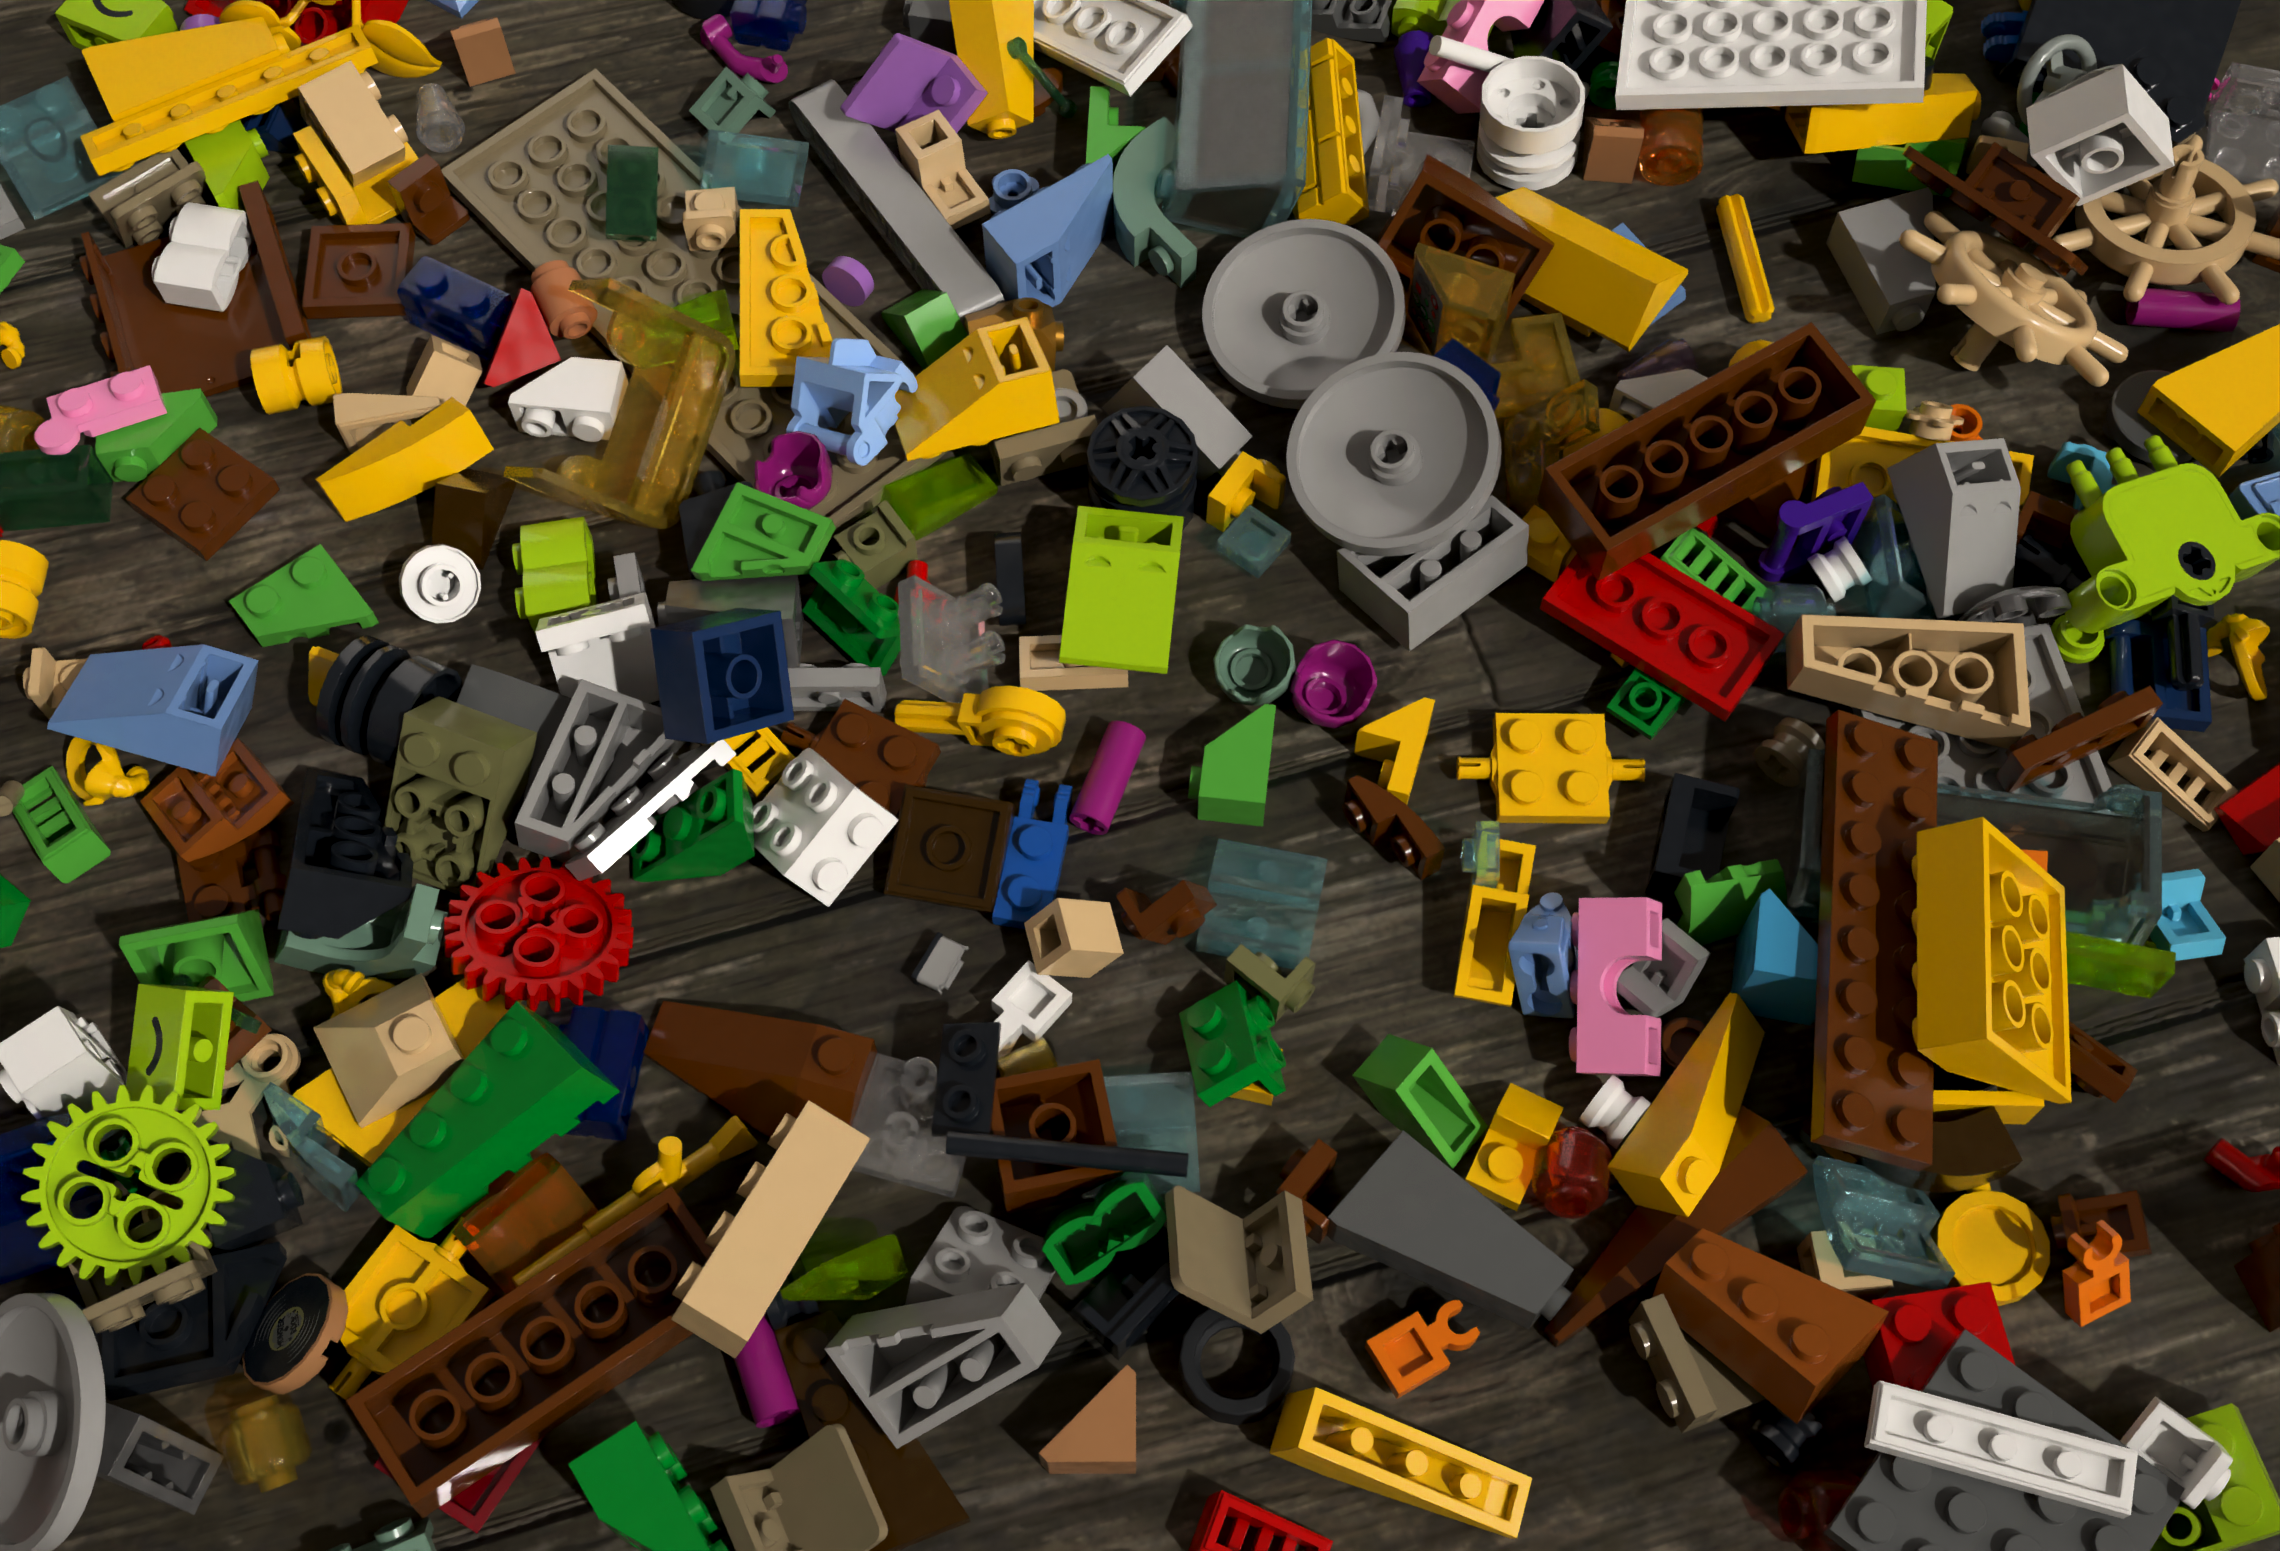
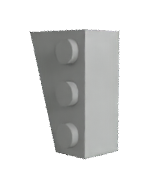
M1491 495L1480 512L1466 527L1445 542L1427 550L1402 556H1373L1354 552L1346 548L1337 550L1339 590L1410 652L1528 565L1529 525Z
M581 679L514 822L518 846L562 863L573 857L579 851L574 846V842L596 823L600 822L604 826L615 815L611 806L631 788L637 786L641 790L652 779L647 773L650 767L671 751L676 753L685 744L686 741L665 739L661 707Z
M1021 1283L852 1315L824 1349L895 1448L898 1449L1039 1368L1061 1335V1331L1028 1285Z

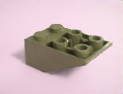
M440 696L404 713L384 827H393L398 836L396 842L397 850L399 853H408L414 862L413 878L460 896V887L463 884L476 887V873L483 872L490 876L528 783L537 732Z

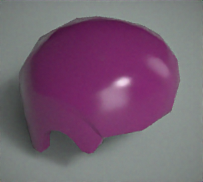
M794 431L778 435L771 441L772 449L770 456L763 462L759 460L755 462V489L810 510L820 503L831 489L833 468L825 445L815 434Z
M1333 639L1314 645L1307 650L1300 660L1291 679V700L1297 712L1311 723L1336 729L1355 722L1366 710L1377 687V676L1370 657L1355 644Z

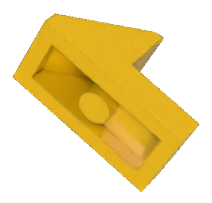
M1426 697L1363 726L1357 732L1354 753L1358 756L1383 762L1377 785L1393 794L1406 805L1408 804L1435 704L1434 699Z
M1510 1083L1494 1114L1487 1134L1465 1181L1483 1196L1517 1211L1564 1107Z

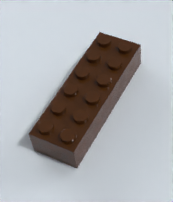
M1810 322L1546 467L1537 500L1599 581L1860 435L1876 400L1815 325Z
M672 1186L346 1399L349 1407L409 1503L422 1518L694 1334L671 1320L682 1302L672 1293L692 1261L704 1267L715 1249L704 1243L707 1239L706 1235Z

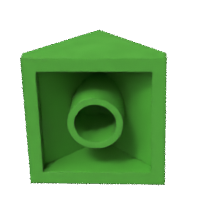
M259 909L153 928L120 936L119 946L140 984L197 987L206 977L214 976L230 992H234V996L240 1002L274 996L273 979Z

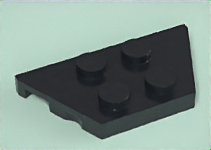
M274 1242L213 1255L211 1257L218 1272L202 1279L206 1289L171 1305L169 1302L157 1305L156 1301L142 1306L146 1317L113 1332L106 1330L96 1334L94 1328L91 1327L102 1360L105 1396L110 1401L234 1374L287 1260V1251L282 1244ZM77 1285L45 1291V1293L60 1294L67 1297L81 1310L86 1308Z

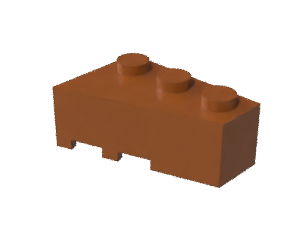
M1704 1228L1664 1264L1652 1296L1664 1294L1679 1327L1796 1424L1869 1351L1889 1312Z

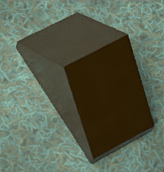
M466 468L437 482L435 485L432 545L444 544L457 548L473 560L477 569L483 570L517 482L515 478Z

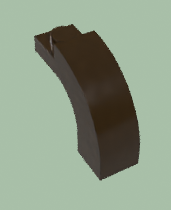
M1994 1106L1954 1121H1933L1932 1166L1919 1172L1850 1153L1866 1168L1891 1182L1929 1192H1957L1982 1186L2003 1178L2023 1161Z

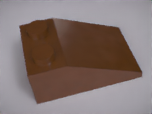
M1428 154L1425 156L1376 239V243L1387 253L1398 272L1413 280L1415 260L1417 259L1437 294L1500 330L1554 247V242L1470 178Z

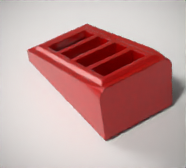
M1220 1490L1208 1497L1189 1551H1240L1249 1525L1258 1528L1250 1551H1268L1273 1535L1282 1538L1278 1551H1295L1297 1544L1306 1547V1551H1330L1333 1541ZM1227 1516L1234 1519L1225 1546L1216 1542L1224 1519Z

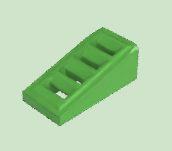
M1695 527L1679 535L1661 558L1662 561L1716 592L1715 590L1721 582L1725 581L1731 586L1722 596L1733 602L1741 592L1747 595L1749 598L1741 608L1755 616H1758L1772 598L1773 593ZM1685 557L1693 561L1689 567L1682 562ZM1704 569L1712 573L1706 581L1699 577Z
M53 766L23 784L25 794L13 809V813L42 863L62 883H70L110 856L111 851ZM54 793L56 794L55 797L30 813L29 810Z

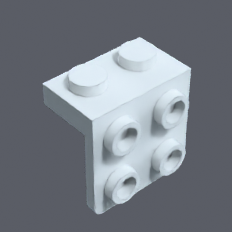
M807 748L797 758L788 763L779 781L766 797L753 807L754 847L783 876L829 907L898 822V819L853 785L817 752Z

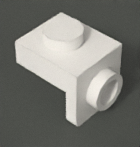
M2156 1396L2120 1440L2128 1448L2138 1451L2139 1456L2184 1487L2185 1490L2180 1500L2192 1509H2195L2203 1499L2211 1501L2217 1497L2230 1479L2231 1470L2228 1468L2232 1464L2233 1458L2225 1448Z

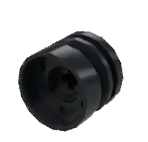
M1149 406L1124 408L1104 418L1091 434L1087 449L1088 499L1090 507L1183 516L1184 530L1193 518L1197 501L1198 449L1192 431L1179 417L1165 409Z
M365 635L353 640L339 654L329 669L317 704V730L325 741L344 746L347 750L363 755L369 753L374 761L394 769L404 713L438 696L457 702L463 687L462 679L454 669L421 656L410 657L405 649L389 645L388 642Z

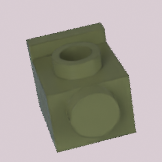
M887 500L877 505L878 511L834 536L837 552L832 554L833 561L843 559L854 563L864 572V579L875 589L906 572L907 564L910 561L918 560L914 535Z

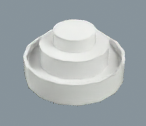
M444 544L427 545L413 552L404 562L399 576L400 595L406 606L420 618L437 624L454 622L466 616L477 604L481 591L480 573L473 560L461 550Z

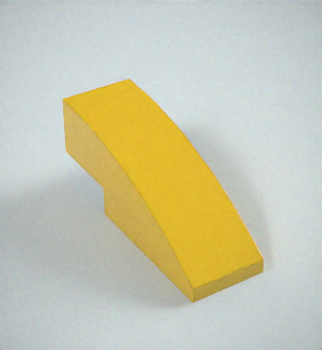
M451 397L411 426L400 420L315 480L340 517L345 522L395 505L435 486L437 482L466 469L493 451L494 448L471 410Z
M1480 835L1471 875L1453 997L1511 1007L1515 978L1508 952V944L1518 929L1524 915L1527 913L1528 891L1536 845Z

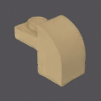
M939 109L895 129L903 167L953 230L991 213L988 197L966 169L962 140Z

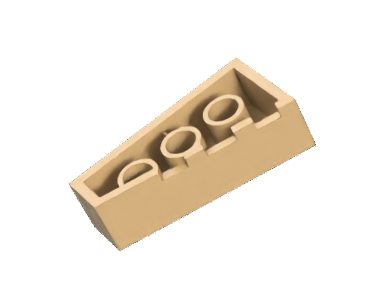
M1801 615L1785 638L1788 690L2008 749L2031 729L2024 623Z
M809 1100L797 1119L786 1113L767 1143L777 1150L768 1166L765 1167L756 1161L736 1192L746 1199L736 1216L724 1211L704 1242L715 1249L704 1267H701L692 1261L673 1291L672 1295L682 1300L671 1320L731 1357L736 1358L750 1339L871 1138Z

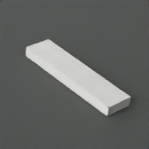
M1881 1380L1874 1385L1864 1444L1865 1448L2121 1519L2131 1515L2138 1451Z

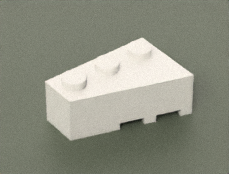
M56 1006L0 1043V1063L4 1067L0 1071V1084L16 1103L23 1100L39 1122L47 1120L49 1123V1121H52L67 1128L73 1123L67 1107L69 1104L73 1103L85 1113L93 1110L92 1092L98 1091L108 1104L116 1103V1093L119 1085L126 1086L127 1071L98 1026L93 1022L88 1024L83 1017L77 1019L74 1013L60 1006ZM121 1129L111 1130L106 1133L100 1143Z

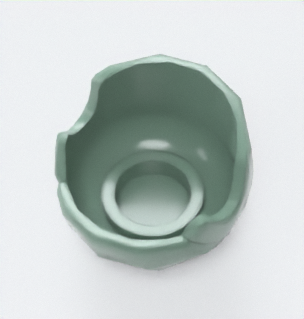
M1245 624L1220 643L1213 658L1216 684L1229 699L1248 706L1269 704L1285 694L1296 670L1293 644L1275 625L1259 627Z

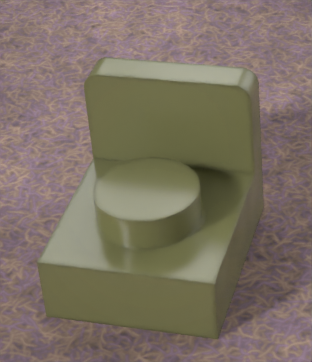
M1240 944L1226 959L1224 982L1229 985L1237 980L1252 998L1257 995L1261 996L1269 1006L1276 1023L1288 1009L1293 1013L1298 1012L1312 996L1315 990L1312 980L1316 963L1306 956L1284 978L1281 976L1280 968L1270 957L1262 952L1254 954L1244 945Z

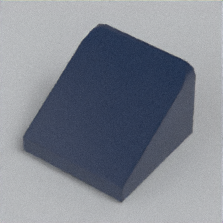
M289 99L276 104L270 111L264 114L247 116L243 126L246 131L256 128L267 150L280 153H295L298 149V144L293 133L308 125L301 116L300 107Z

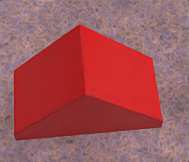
M523 288L518 289L482 381L483 384L493 388L561 361L532 292Z

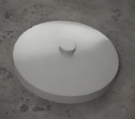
M1297 219L1277 223L1261 229L1242 240L1226 254L1213 272L1206 288L1202 307V322L1208 349L1222 375L1239 391L1257 401L1291 409H1301L1310 394L1324 380L1348 364L1368 356L1397 352L1403 336L1406 318L1402 282L1394 263L1387 253L1362 232L1341 223L1322 219Z
M1389 352L1368 356L1348 364L1330 375L1310 394L1292 425L1287 444L1286 459L1288 478L1292 491L1303 513L1320 533L1339 546L1354 552L1373 556H1402L1421 552L1445 542L1460 532L1476 517L1487 502L1495 486L1501 465L1502 451L1501 437L1492 406L1485 393L1469 375L1453 364L1434 356L1414 352Z
M17 1294L0 1305V1551H52L64 1542L86 1508L101 1460L106 1416L102 1360L96 1338L87 1318L73 1301L60 1294Z

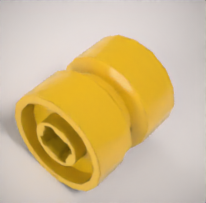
M326 336L298 340L294 343L292 350H288L282 344L251 350V369L256 391L261 405L269 415L296 410L299 408L302 400H306L311 406L333 403V395L342 393L336 357Z
M0 540V638L17 639L32 633L39 606V601L36 597L42 594L49 562L43 554L34 548L7 540Z

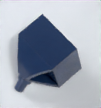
M735 608L650 629L660 698L657 706L661 707L665 739L710 744L794 720L781 611Z

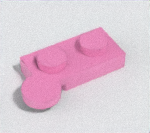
M148 365L136 370L122 372L116 376L47 397L52 418L43 422L37 428L34 439L42 452L50 455H63L69 453L78 444L81 432H84L86 436L95 437L167 414L158 381L151 366Z

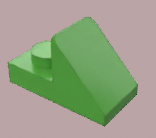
M1090 86L1086 164L1093 163L1109 154L1113 162L1114 176L1116 165L1124 149L1145 127L1120 126L1119 107H1110V87Z

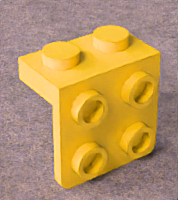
M311 125L293 133L301 151L300 154L294 156V159L309 184L314 181L318 183L319 188L315 189L330 217L338 214L344 225L380 224L400 214L387 181L419 159L408 142L404 143L405 161L353 187L333 154H329Z

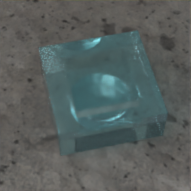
M1249 505L1219 537L1217 551L1259 579L1288 547L1291 541V532Z
M1476 821L1472 838L1462 839V872H1472V886L1474 884L1496 888L1499 881V821Z

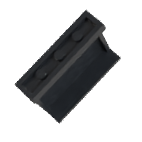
M2032 0L2013 56L2000 70L1998 77L2012 82L2018 89L2022 72L2032 55L2044 43L2059 35L2073 34L2085 39L2093 48L2097 69L2119 64L2143 47L2148 46L2157 51L2167 61L2174 73L2176 85L2189 92L2199 103L2204 113L2241 0ZM2062 50L2064 66L2081 70L2079 56L2072 50ZM2046 63L2036 78L2033 92L2041 93L2043 91V84L2047 77Z

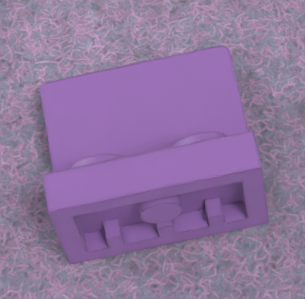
M896 33L882 48L879 56L861 80L854 85L840 109L847 117L892 131L895 135L896 128L939 109L955 132L958 133L988 92L957 55Z

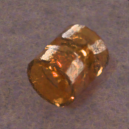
M1703 108L1640 110L1639 125L1645 129L1639 153V170L1641 175L1647 181L1661 186L1681 185L1695 179L1701 173L1703 167Z

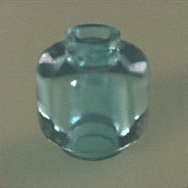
M1777 583L1769 586L1763 596L1755 598L1752 614L1785 633L1781 644L1774 653H1786L1785 638L1801 615L1836 616V610L1833 603H1826L1824 593L1817 585Z

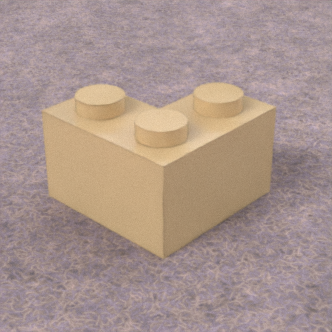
M350 60L298 87L301 116L308 126H312L329 154H333L353 187L405 161L404 143L409 141L406 132L394 114L386 117L377 101L382 98L380 91L367 71L359 74Z

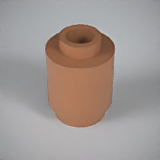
M563 260L549 261L536 268L531 275V292L551 334L557 337L576 339L588 333L592 328V324L597 319L598 312L577 270L569 267L568 263Z

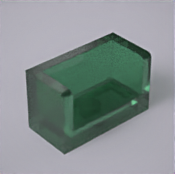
M91 445L75 446L69 453L63 455L46 454L40 449L0 453V526L3 530L7 532L110 522L113 480L96 456Z

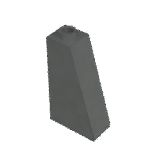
M1404 1130L1328 1216L1330 1224L1326 1236L1332 1241L1527 1329L1532 1326L1540 1315L1551 1321L1572 1294L1564 1287L1574 1270L1571 1266Z

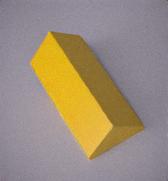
M1525 187L1495 197L1554 242L1553 249L1521 299L1587 337L1592 332H1595L1630 352L1688 275L1687 268Z

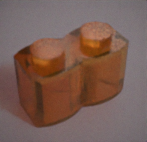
M546 1152L518 1171L499 1193L491 1196L473 1209L457 1225L452 1233L501 1290L508 1294L517 1288L511 1277L583 1229L582 1223L594 1216L599 1210L565 1168L552 1155Z

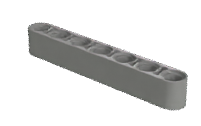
M830 79L789 101L790 113L802 135L922 289L947 292L968 335L964 325L965 315L1005 302L995 281L873 127L868 123L847 117L840 107L848 96L835 80Z

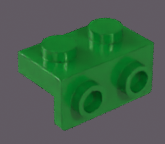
M843 559L813 563L808 573L818 584L802 611L856 663L865 664L870 667H880L882 676H885L915 625L900 612L901 608L895 600L879 593L864 579V572L854 563Z
M1236 980L1179 1013L1196 1093L1208 1107L1217 1104L1258 1080L1275 1097L1286 1091L1281 1073V1068L1286 1066V1061L1280 1047L1272 1038L1270 1030L1275 1025V1019L1269 1006L1261 996L1257 995L1252 998Z

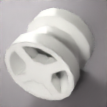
M1845 536L1835 541L1833 549L1824 555L1815 553L1807 558L1810 566L1834 603L1844 598L1846 590L1855 584L1864 586L1872 581L1870 574Z
M1612 1075L1586 1107L1579 1121L1588 1128L1598 1127L1606 1133L1607 1142L1618 1149L1628 1138L1652 1103L1643 1096L1633 1097L1625 1091L1623 1081Z

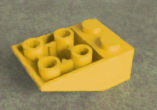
M1027 317L976 329L915 376L918 383L916 392L910 393L898 390L895 393V399L901 405V410L897 414L899 419L895 422L894 426L907 461L919 458H934L943 452L970 445L981 446L988 444L994 439L1018 433H1027L1060 423L1052 371Z

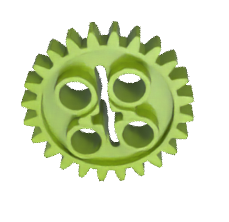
M119 1085L116 1093V1103L108 1104L98 1091L92 1092V1111L85 1113L73 1103L67 1106L73 1121L67 1128L59 1123L49 1121L47 1127L57 1139L52 1146L34 1143L31 1147L37 1154L44 1157L45 1161L43 1166L24 1168V1175L40 1182L39 1189L21 1195V1200L26 1203L41 1205L42 1210L32 1215L26 1223L31 1228L49 1227L50 1231L38 1243L41 1249H51L60 1244L64 1246L56 1262L59 1267L65 1268L80 1258L83 1261L80 1267L79 1278L88 1281L99 1267H103L105 1284L114 1287L119 1280L122 1270H128L133 1285H137L144 1281L145 1268L152 1266L157 1275L169 1270L168 1260L173 1257L181 1263L191 1261L192 1257L187 1247L193 1242L209 1249L212 1247L211 1240L203 1230L207 1224L226 1226L227 1221L215 1212L214 1209L216 1204L229 1203L235 1200V1196L232 1193L219 1189V1182L235 1177L236 1170L231 1167L218 1166L217 1160L226 1156L231 1151L228 1143L210 1146L208 1141L220 1128L215 1121L199 1128L195 1126L202 1112V1108L198 1104H194L180 1114L177 1112L180 1104V1095L177 1092L172 1091L160 1105L156 1103V1093L152 1085H146L139 1101H132L128 1088L125 1085ZM116 1129L129 1131L133 1143L128 1154L116 1161L103 1160L99 1153V1144L103 1136ZM176 1152L188 1155L191 1160V1170L186 1179L178 1184H163L157 1174L158 1165L163 1157ZM81 1161H88L129 1178L136 1169L141 1170L139 1180L148 1187L182 1199L183 1206L175 1210L137 1193H131L126 1201H120L123 1191L109 1182L79 1172L77 1166ZM85 1186L99 1187L103 1194V1203L98 1213L86 1219L75 1218L70 1210V1201L74 1193ZM141 1210H157L162 1216L163 1222L158 1236L149 1242L139 1243L133 1241L128 1228L133 1216Z

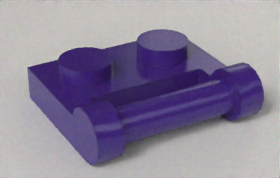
M1860 482L1845 489L1833 487L1808 504L1797 500L1783 503L1776 516L1777 530L1769 548L1762 551L1756 563L1758 575L1768 582H1778L1811 569L1812 567L1807 558L1815 553L1824 555L1833 549L1834 542L1845 536L1852 545L1874 499L1865 484ZM1800 535V538H1799V540H1798V542H1797V544H1796V547H1795V548H1792L1793 545H1794V543H1795V541H1796L1797 536Z

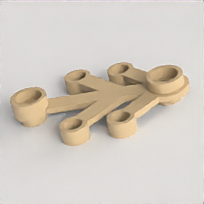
M267 1034L229 1071L225 1070L223 1089L240 1085L231 1101L222 1104L220 1110L202 1111L195 1126L199 1128L215 1121L220 1129L211 1140L221 1144L228 1143L230 1148L233 1146L235 1150L262 1160L252 1113L265 1095L274 1124L269 1131L271 1146L285 1157H295L303 1153L309 1145L310 1135L308 1130L297 1120L295 1109L288 1101L291 1097L289 1082L296 1076L301 1063L300 1052L297 1046L284 1035ZM272 1057H281V1061L274 1069L268 1072L264 1071V1065L267 1060ZM292 1129L298 1130L297 1138L293 1143L281 1145V1138L285 1132ZM175 1153L168 1154L161 1161L171 1158ZM189 1168L186 1169L178 1183L185 1180L190 1174ZM159 1190L154 1191L148 1196L149 1199L172 1209L183 1206L182 1199ZM142 1210L144 1223L161 1216L157 1210Z

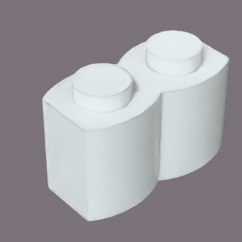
M188 202L181 209L179 215L174 217L170 223V243L167 244L161 255L157 256L153 262L152 280L165 303L223 312L234 296L239 272L247 264L253 250L255 239L249 219L243 210Z

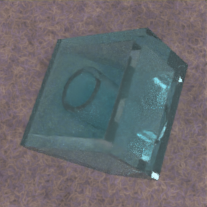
M68 76L0 106V162L35 220L88 197V193L123 173L122 171L109 172L102 176L97 174L80 136L98 128Z

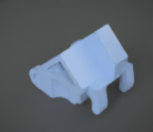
M835 338L831 343L830 357L797 356L791 409L795 416L789 422L786 433L802 431L815 434L825 445L827 451L847 456L851 463L861 466L867 465L888 444L885 438L886 433L899 419L897 414L901 410V405L896 401L895 393L898 390L910 393L916 392L918 388L917 380L902 361L876 355L868 340ZM852 412L851 425L855 430L852 435L827 429L828 427L837 428L846 415Z

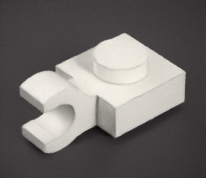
M1029 960L991 1000L992 1010L1000 1015L994 1022L1001 1023L997 1065L1010 1053L1022 1033L1036 1043L1072 1003V993L1049 975H1037L1035 965Z

